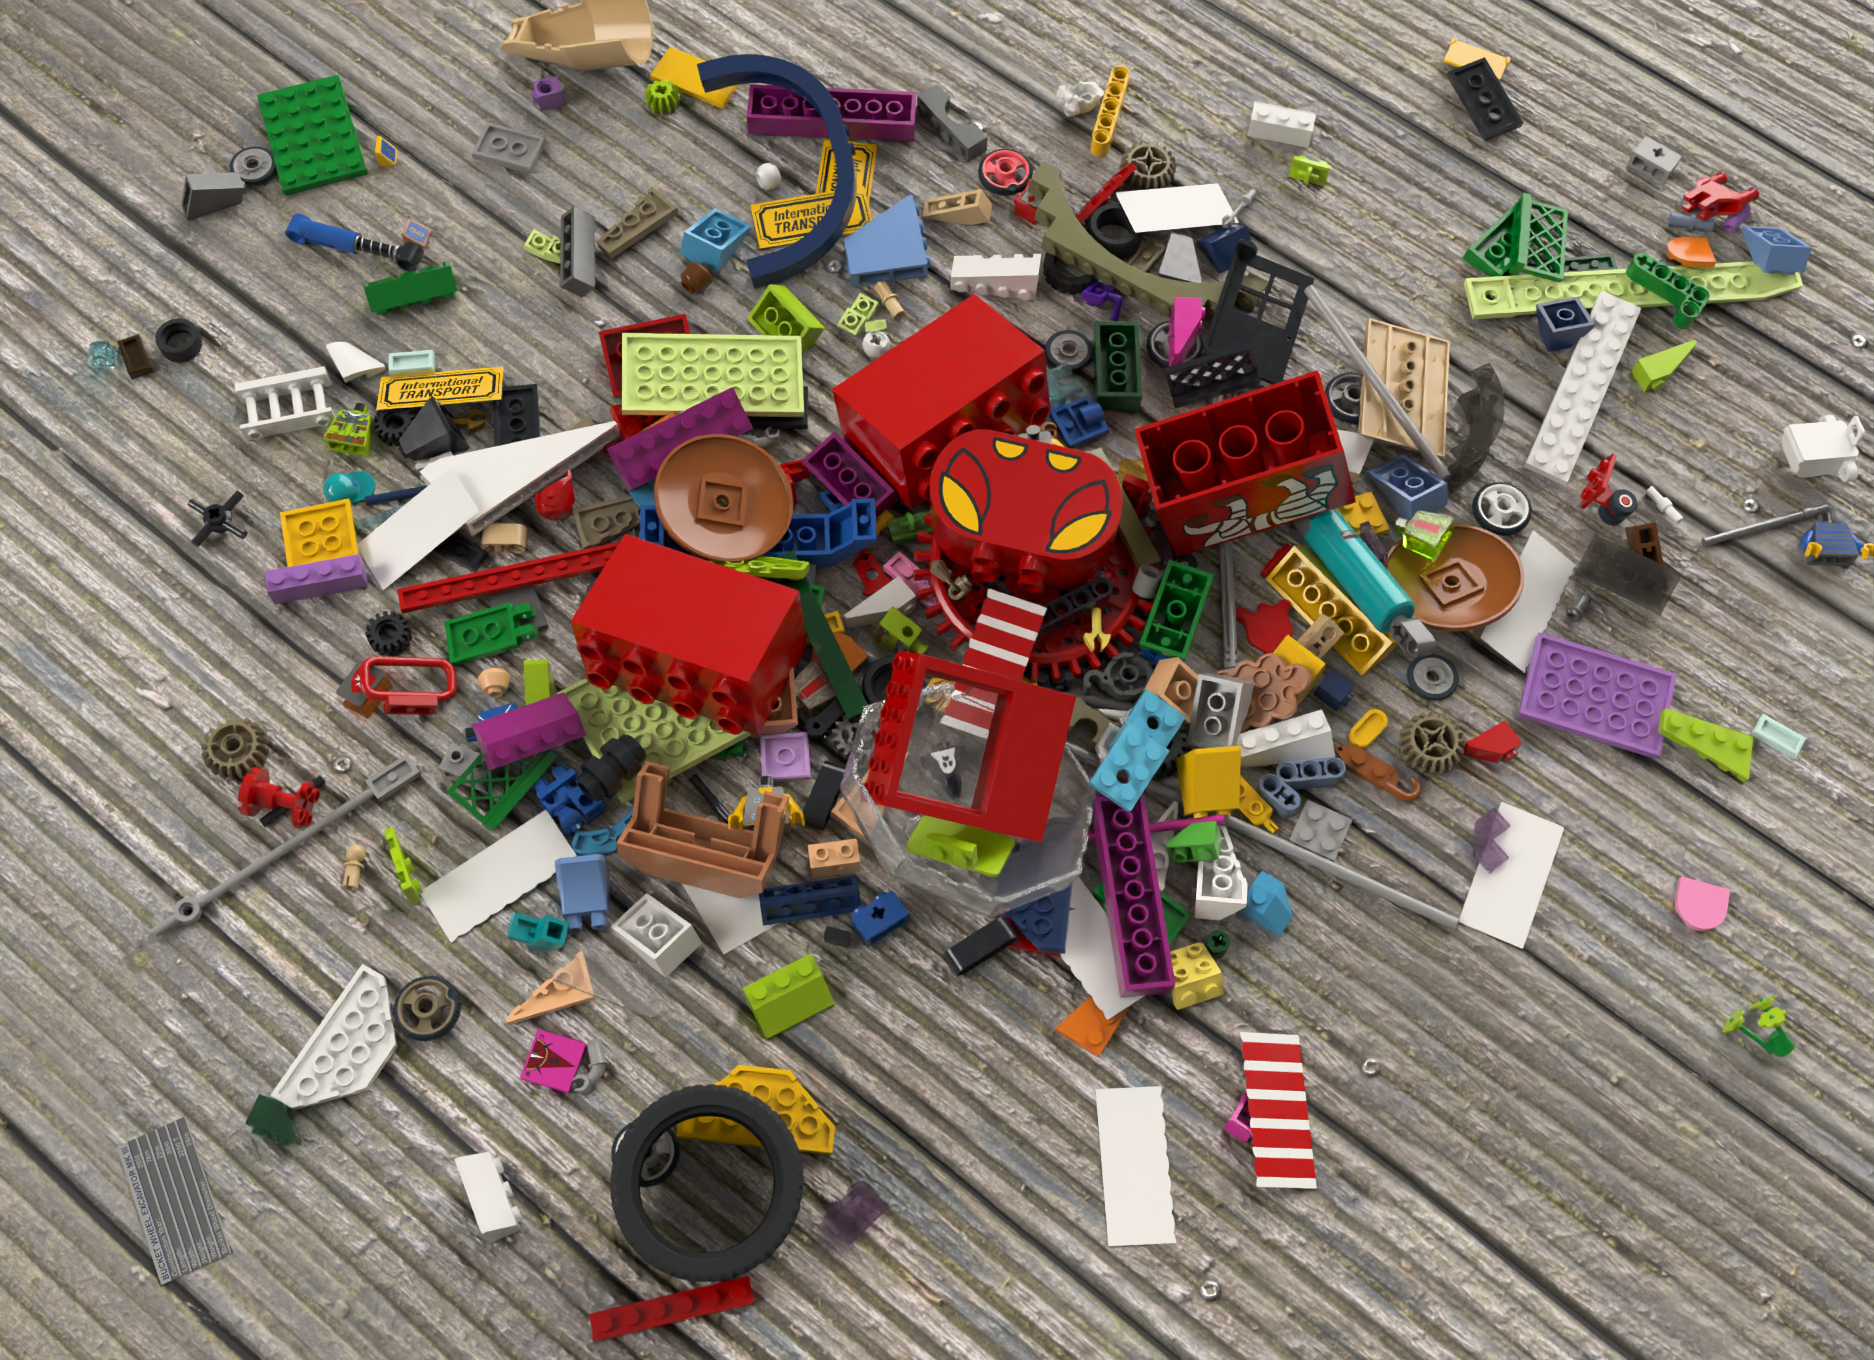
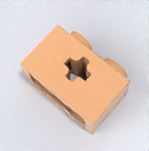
M857 839L808 845L812 878L860 872Z

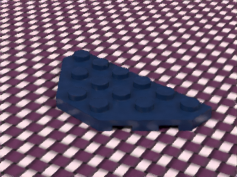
M1053 818L1047 823L1042 843L1028 839L1022 841L1020 847L1011 852L998 876L995 897L996 906L1039 952L1066 953L1079 829L1078 819Z

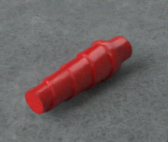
M1286 543L1281 549H1278L1260 572V576L1265 579L1292 547Z

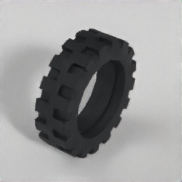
M1046 252L1043 274L1046 276V282L1050 283L1053 289H1058L1064 294L1067 292L1070 295H1076L1078 292L1081 294L1083 290L1098 281V278L1094 275L1085 274L1080 277L1062 275L1054 266L1055 262L1060 258Z

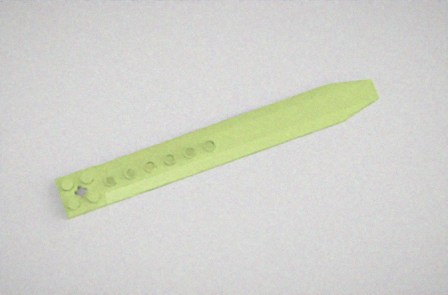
M1754 261L1716 263L1714 268L1668 266L1706 288L1710 294L1707 303L1765 300L1801 289L1803 286L1799 272H1795L1794 275L1784 274L1781 271L1769 274L1763 272L1762 268L1757 266ZM1626 269L1564 272V278L1561 283L1533 275L1466 278L1464 281L1472 320L1537 314L1536 304L1577 296L1586 311H1591L1601 290L1640 308L1674 306L1628 278ZM1490 295V297L1494 298V300H1488L1486 296Z

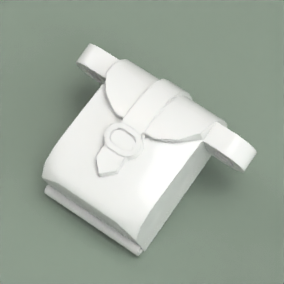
M1823 415L1817 423L1794 424L1783 429L1784 434L1781 438L1783 451L1792 471L1797 477L1806 478L1829 474L1832 476L1840 475L1843 482L1855 481L1857 479L1858 469L1855 462L1858 460L1857 455L1859 452L1856 446L1865 434L1858 416H1854L1848 426L1843 421H1836L1833 415ZM1854 425H1856L1858 429V434L1856 437L1853 433Z

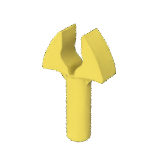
M1097 607L1092 609V632L1090 634L1085 633L1083 636L1085 644L1091 652L1094 650L1093 640L1096 637L1101 643L1100 652L1105 649L1111 637V634H1104L1102 632L1101 609Z

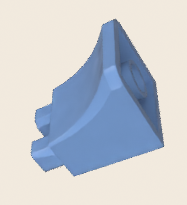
M593 854L557 859L555 861L562 914L565 921L569 922V932L577 933L583 931L582 920L590 919L593 930L606 929L607 917H610V869L605 856Z

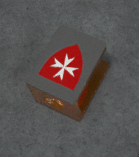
M359 660L336 690V693L345 699L343 702L344 707L368 719L381 701L371 700L362 692L359 670L363 661ZM373 666L369 669L371 688L375 691H390L392 685L386 673Z

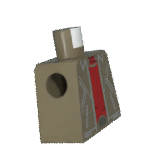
M815 660L811 661L794 679L797 713L803 710L809 718L817 716L837 698L825 671Z

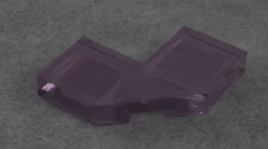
M1495 807L1474 823L1473 856L1489 874L1509 859L1508 855L1494 839L1508 830L1511 825Z

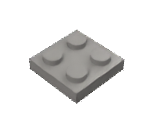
M1307 799L1289 842L1334 862L1352 819Z

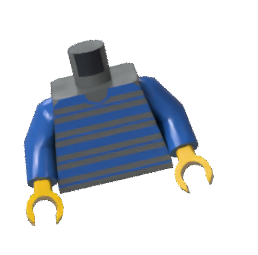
M1830 513L1820 514L1817 517L1818 522L1804 533L1799 543V547L1805 552L1804 556H1806L1807 565L1850 566L1859 554L1862 555V559H1868L1869 556L1874 558V544L1862 543L1850 531L1846 523H1833L1832 514Z

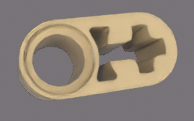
M490 523L483 529L481 549L488 553H523L526 548L527 528L524 525L515 523Z

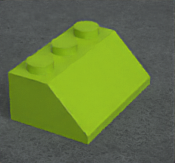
M769 284L747 317L748 321L762 335L801 336L802 352L813 346L825 329L788 288L782 285Z
M811 953L743 987L744 997L767 1040L835 1005L824 977Z

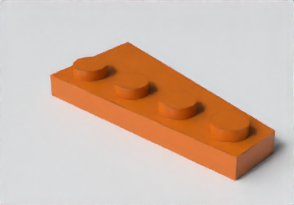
M1090 996L1056 1027L1055 1031L1099 1058L1131 1005L1107 1020L1104 1012L1097 1007L1093 997Z

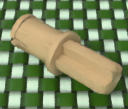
M879 281L874 286V289L881 298L882 305L887 307L894 320L902 319L906 312L897 301V295L892 293L886 282Z

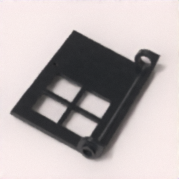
M1240 239L1237 243L1200 357L1252 343L1260 379L1276 384L1283 381L1306 308L1308 297L1304 290L1308 286L1313 285L1315 278L1256 255L1258 248L1252 241ZM1247 265L1270 274L1265 293L1241 284ZM1275 277L1298 286L1292 305L1269 296ZM1239 289L1263 299L1257 318L1233 309ZM1267 301L1290 310L1285 329L1261 320ZM1225 359L1219 360L1217 363H1222ZM1232 361L1229 365L1234 366L1237 362Z

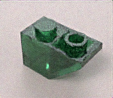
M259 1094L245 1122L252 1129L251 1133L266 1139L267 1135L276 1138L275 1142L290 1147L291 1143L300 1146L302 1139L290 1108L281 1101Z

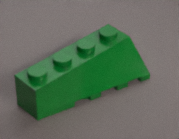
M450 260L442 262L443 266L439 268L430 265L423 267L420 273L409 271L398 275L399 278L396 279L394 276L364 284V291L371 313L377 312V315L390 312V308L397 306L399 309L411 307L413 302L420 301V304L432 302L433 297L441 296L442 298L454 296V292H457L458 289Z

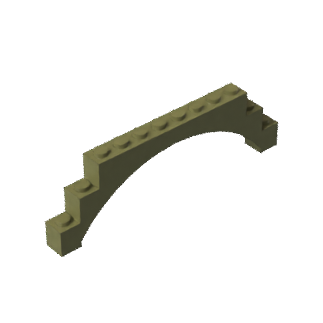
M1044 161L1031 178L1028 192L1035 197L1043 199L1037 207L1034 219L1041 225L1049 227L1043 237L1042 249L1049 254L1061 258L1067 264L1074 265L1083 270L1084 273L1096 276L1104 284L1110 285L1120 290L1123 294L1138 300L1141 304L1157 310L1161 315L1171 316L1175 297L1202 298V307H1205V312L1211 317L1214 316L1225 281L1191 283L1166 279L1139 270L1112 255L1091 237L1075 217L1062 189L1060 181L1062 171ZM1249 272L1248 276L1243 277L1241 284L1264 293L1268 281ZM1239 289L1235 303L1241 308L1253 312L1261 298Z

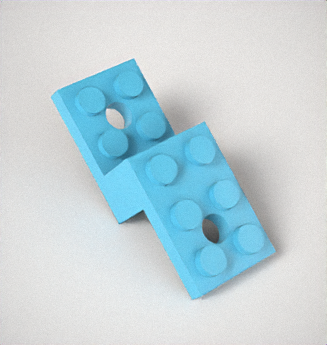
M1144 690L1106 749L1109 752L1088 784L1118 806L1130 812L1169 753L1166 747L1186 717L1149 690ZM1148 717H1153L1157 720V729L1148 727ZM1118 771H1124L1127 774L1128 781L1126 784H1122L1117 780L1116 775Z

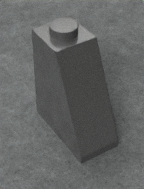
M238 172L186 174L181 206L186 219L193 220L240 204L243 194L246 193L245 182L241 181Z

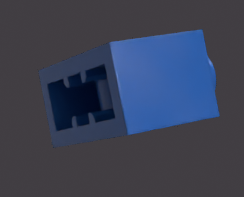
M893 890L889 893H880L874 898V902L867 906H859L851 915V924L866 947L871 946L909 922V913ZM877 914L879 917L883 915V919L874 918V915Z

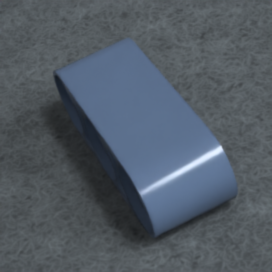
M1335 757L1288 761L1279 764L1274 775L1279 777L1293 790L1331 787L1340 782L1345 772V764L1341 759ZM1327 769L1335 770L1337 775L1330 774ZM1304 771L1311 772L1314 777L1306 776ZM1285 773L1290 779H1284L1280 774Z

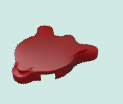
M1282 599L1274 606L1259 603L1257 605V613H1252L1242 607L1235 609L1236 620L1244 626L1246 638L1252 648L1255 646L1263 651L1262 654L1274 653L1287 635L1293 637L1292 624L1288 618L1291 604L1288 600Z

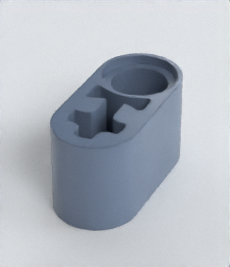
M1266 774L1261 778L1256 792L1279 817L1285 819L1293 817L1300 805L1299 794L1274 774ZM1263 786H1271L1274 789V791L1269 792L1265 790Z

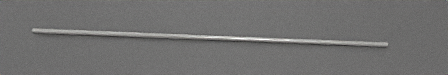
M863 649L869 655L865 663L871 665L875 660L881 658V656ZM889 670L887 673L892 674L893 670ZM925 677L924 680L927 687L931 679ZM1066 741L1063 753L1096 768L1100 766L1101 762L1097 754ZM1124 771L1117 772L1116 777L1128 781V776ZM1151 779L1145 790L1171 802L1176 801L1178 805L1183 807L1181 792ZM1212 813V814H1208V815H1209V816H1214V815H1216V813ZM1224 816L1225 824L1222 825L1446 927L1453 930L1456 927L1459 918L1234 816Z

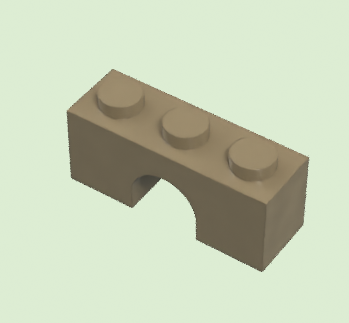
M1076 696L1067 735L1071 736L1080 727L1090 728L1096 735L1091 742L1090 750L1097 754L1095 746L1108 724L1111 723L1119 728L1121 724L1113 723L1106 718L1103 712L1098 709H1092L1086 705L1082 698Z

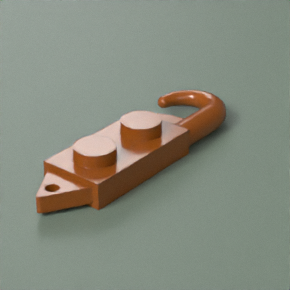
M1355 744L1352 746L1334 745V751L1338 758L1344 762L1345 769L1381 791L1383 789L1402 801H1413L1420 795L1421 785L1416 778L1410 777L1415 789L1413 792L1407 793L1396 787L1399 776L1392 766Z

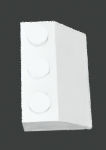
M1254 101L1247 136L1308 148L1316 115L1311 112Z
M490 1152L456 1158L455 1162L481 1234L490 1243H493L520 1231L521 1228L518 1222L522 1221V1216L517 1205L513 1207L510 1197L513 1196V1192L509 1182H503L500 1173L504 1172V1168L500 1158H494Z

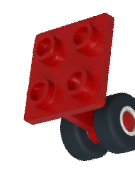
M1614 453L1607 459L1603 458L1596 469L1592 468L1586 478L1588 484L1580 496L1582 498L1580 507L1583 509L1593 501L1600 504L1598 509L1599 516L1604 523L1611 526H1616L1623 522L1626 517L1635 512L1638 505L1637 499L1632 492L1626 489H1619L1613 492L1608 484L1617 455Z

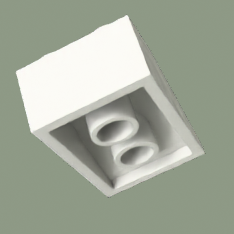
M647 893L610 926L641 958L664 977H667L702 944L690 923Z

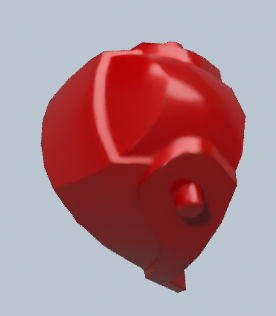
M570 469L566 471L564 478L535 495L536 510L544 518L555 521L571 516L575 495Z

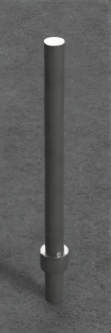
M1826 503L1815 507L1806 506L1800 508L1797 512L1702 538L1701 542L1706 547L1798 520L1807 521L1813 519L1816 515L1829 512V506Z

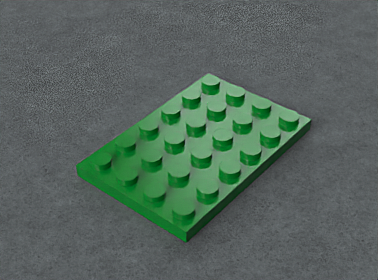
M339 75L257 95L282 191L285 196L368 174Z

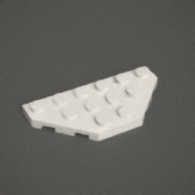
M364 964L361 965L272 1092L271 1096L291 1109L297 1110L368 1091L398 1047L386 979L383 975Z

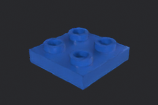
M1089 395L1051 410L1049 415L1052 422L1057 425V430L1066 446L1071 449L1109 434V428L1104 421V414L1100 404L1097 401L1093 402Z

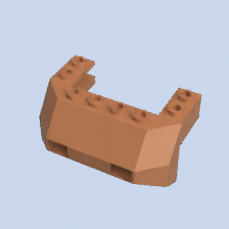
M646 761L637 775L632 818L616 842L618 855L644 874L736 898L763 893L772 874L782 842L789 797L765 791L763 802L760 801L757 806L754 830L743 828L742 831H739L738 826H732L731 829H728V824L665 808L670 767Z

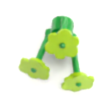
M1776 994L1761 998L1760 1001L1749 1006L1750 1010L1758 1008L1759 1011H1766L1761 1014V1019L1758 1021L1760 1027L1776 1029L1767 1037L1769 1040L1768 1044L1742 1025L1744 1022L1743 1010H1736L1725 1022L1722 1030L1725 1034L1737 1031L1738 1029L1761 1045L1769 1055L1775 1052L1778 1057H1783L1791 1053L1795 1048V1044L1780 1026L1786 1021V1010H1780L1778 1007L1770 1008L1773 1005L1772 1000L1777 997Z

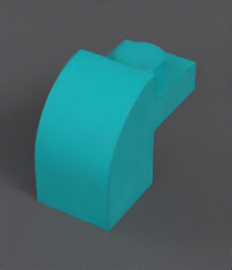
M515 912L511 915L506 938L524 943L527 948L557 950L565 944L569 922L547 915L536 919Z

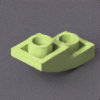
M533 229L523 249L540 258L560 263L561 239L553 236L551 239Z
M860 293L852 307L846 309L837 327L857 336L865 327L864 324L869 322L880 306L879 302Z

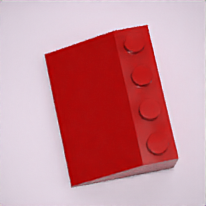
M686 314L598 331L613 397L622 396V333L690 334Z

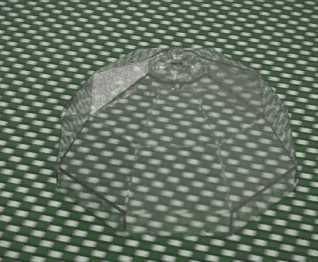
M948 681L923 688L919 698L898 791L971 808L998 694L974 687H969L963 693L956 690L954 684ZM886 700L863 707L840 791L856 824L889 879L961 910L993 918L1068 888L1082 873L1083 865L1081 863L1083 854L1086 851L1087 831L1091 824L1092 804L1097 790L1088 784L1090 778L1067 742L1065 743L1042 843L1002 834L1014 838L1015 846L998 877H991L907 851L906 844L923 815L875 804L864 787L869 773L868 763L871 756H873L875 748L874 738L877 731H879L881 723L880 713L885 706ZM953 773L958 782L957 789L959 788L960 796L952 795V791L947 785V779Z

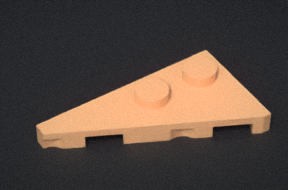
M583 952L576 954V958L565 968H560L554 977L548 979L537 988L526 1002L513 1009L511 1014L506 1017L507 1024L511 1025L595 1000Z

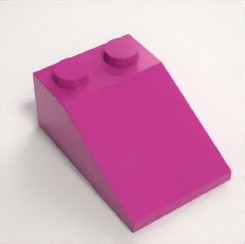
M1174 298L1169 320V366L1183 363L1196 341L1197 333L1202 331V321L1205 320V307H1202V298Z

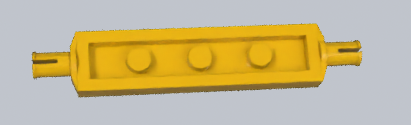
M1188 745L1192 750L1204 749L1201 747ZM1240 775L1238 810L1253 826L1259 827L1264 825L1271 834H1275V831L1277 832L1280 828L1270 819L1273 809Z

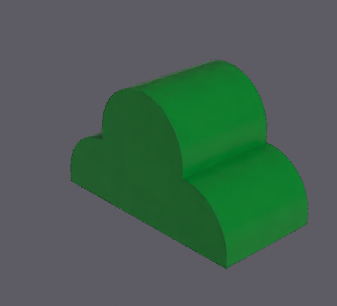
M1169 560L1139 647L1171 658L1179 657L1185 662L1214 574Z

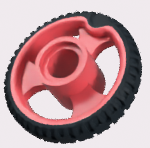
M1003 148L989 152V154L984 156L979 164L978 175L981 184L991 193L1001 196H1012L1024 191L1028 181L1033 176V168L1025 155L1013 149ZM997 160L996 165L992 164L991 162ZM1024 168V179L1019 183L1015 182L1016 169ZM987 175H995L996 184Z

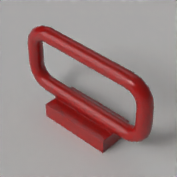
M374 656L367 658L360 665L361 690L371 700L385 701L383 705L384 714L433 715L438 706L437 702L448 701L456 693L455 669L449 661L442 658ZM372 666L439 667L446 672L447 690L445 692L375 691L370 686L369 669Z

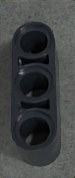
M826 760L824 761L802 811L805 825L821 831L825 830L831 816L830 813L835 807L846 781L848 768Z
M1001 916L949 948L944 953V956L955 975L961 976L1013 944L1018 939V936L1007 918Z

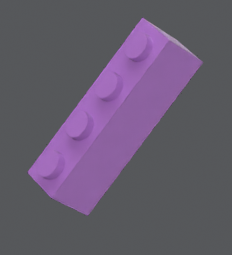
M360 554L265 571L267 593L275 605L368 587L366 567Z

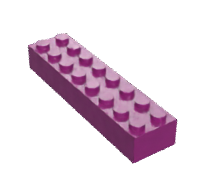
M750 84L747 108L748 134L829 138L821 116L801 96L775 85ZM826 88L838 106L843 125H848L851 134L849 139L914 142L916 92Z
M1142 793L1130 812H1127L1106 796L1095 797L1090 807L1120 998L1170 993L1175 987V979L1144 793Z

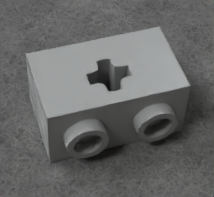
M1645 136L1633 151L1627 165L1664 185L1676 169L1682 156Z

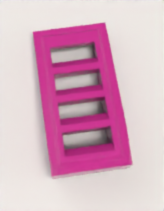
M1246 1091L1224 1127L1225 1131L1242 1142H1247L1252 1135L1250 1121L1239 1115L1241 1113L1251 1119L1248 1107L1244 1106V1104L1248 1105L1249 1100Z

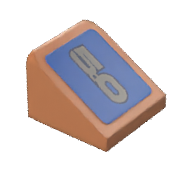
M408 219L402 232V238L404 243L408 241L414 242L422 248H426L432 229L415 220Z

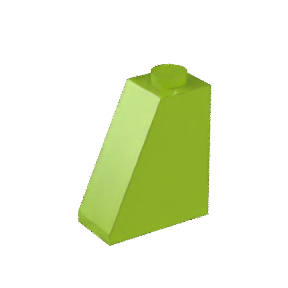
M548 659L524 660L526 705L555 696V678Z

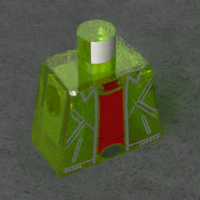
M1419 510L1416 511L1410 521L1399 517L1394 529L1403 533V546L1435 562L1453 534L1454 517Z

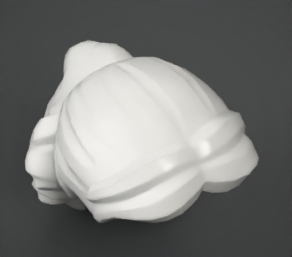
M1080 81L1073 88L1071 86L1068 88L1066 86H1059L1057 90L1058 102L1063 107L1067 117H1075L1079 113L1089 112L1101 102L1104 91L1095 82Z

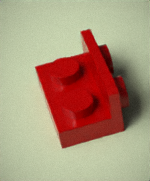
M1127 473L1123 479L1122 488L1133 509L1140 510V520L1142 516H1147L1151 506L1149 505L1152 500L1150 486L1147 481Z

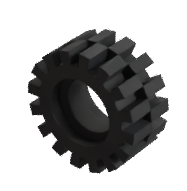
M408 407L384 409L383 412L378 410L376 412L377 416H374V427L379 438H381L383 443L387 442L389 446H392V443H394L395 447H399V439L415 418L413 411L410 408L408 409ZM392 421H404L403 426L400 428L388 429V425Z
M383 611V616L380 617L378 613L375 615L376 620L373 618L369 620L371 625H366L367 632L365 634L375 653L378 652L381 656L385 653L386 657H391L393 652L397 656L399 655L398 650L404 652L406 650L404 645L409 647L411 644L409 640H412V632L406 619L398 613L396 615L395 611H391L389 615L387 611ZM385 629H397V635L393 639L382 640L380 638V634Z

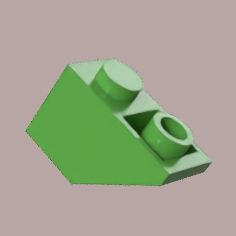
M1217 822L1191 823L1169 840L1165 847L1170 862L1183 863L1219 860L1221 834Z

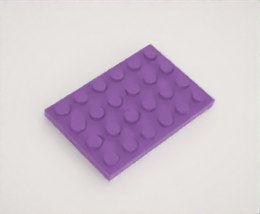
M1539 632L1535 639L1517 717L1658 759L1664 736L1658 733L1660 712L1665 708L1670 709L1677 674Z

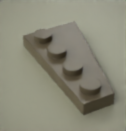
M651 186L647 191L646 197L644 199L640 198L635 203L636 207L630 213L626 212L622 216L623 220L618 225L614 224L598 240L599 249L609 258H614L678 215L677 207Z
M631 495L573 509L583 549L596 547L640 525V507L634 502Z

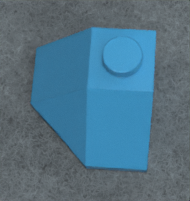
M1262 871L1247 892L1246 907L1238 912L1280 937L1293 915L1284 884Z

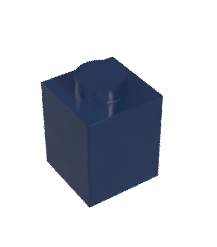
M1331 669L1318 684L1314 696L1337 711L1342 705L1346 707L1354 696L1351 692L1355 685Z

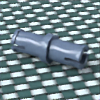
M1671 212L1668 226L1687 228L1688 231L1695 229L1712 232L1715 219L1703 221L1696 217V214L1684 215Z

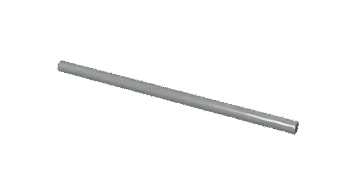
M1310 285L1305 288L1304 293L1436 475L1442 480L1449 478L1451 474L1315 287Z

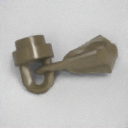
M934 560L932 562L930 572L942 581L948 582L950 585L948 594L951 599H961L965 594L972 591L971 587L974 584L966 575L963 577L959 576L954 583L944 560ZM959 586L962 591L957 595H953L954 590L959 592Z

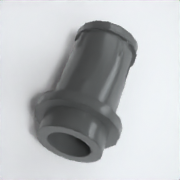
M1583 592L1578 593L1572 605L1566 608V617L1573 622L1581 620L1584 616L1583 612L1591 602V597Z

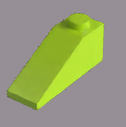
M1692 340L1639 359L1631 373L1644 392L1656 391L1664 387L1668 379L1691 354L1697 342Z

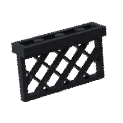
M1252 343L1164 368L1175 408L1261 383ZM1225 359L1222 363H1217V361ZM1232 361L1237 362L1234 366L1229 365ZM1198 366H1203L1200 370L1195 369ZM1210 368L1215 369L1212 373L1207 372ZM1181 372L1178 376L1171 375V374H1175V373ZM1189 374L1194 375L1191 379L1186 378Z

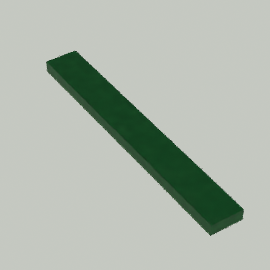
M793 550L776 557L798 561ZM806 576L800 580L780 578L784 586L799 591L804 629L848 721L870 712L869 706Z

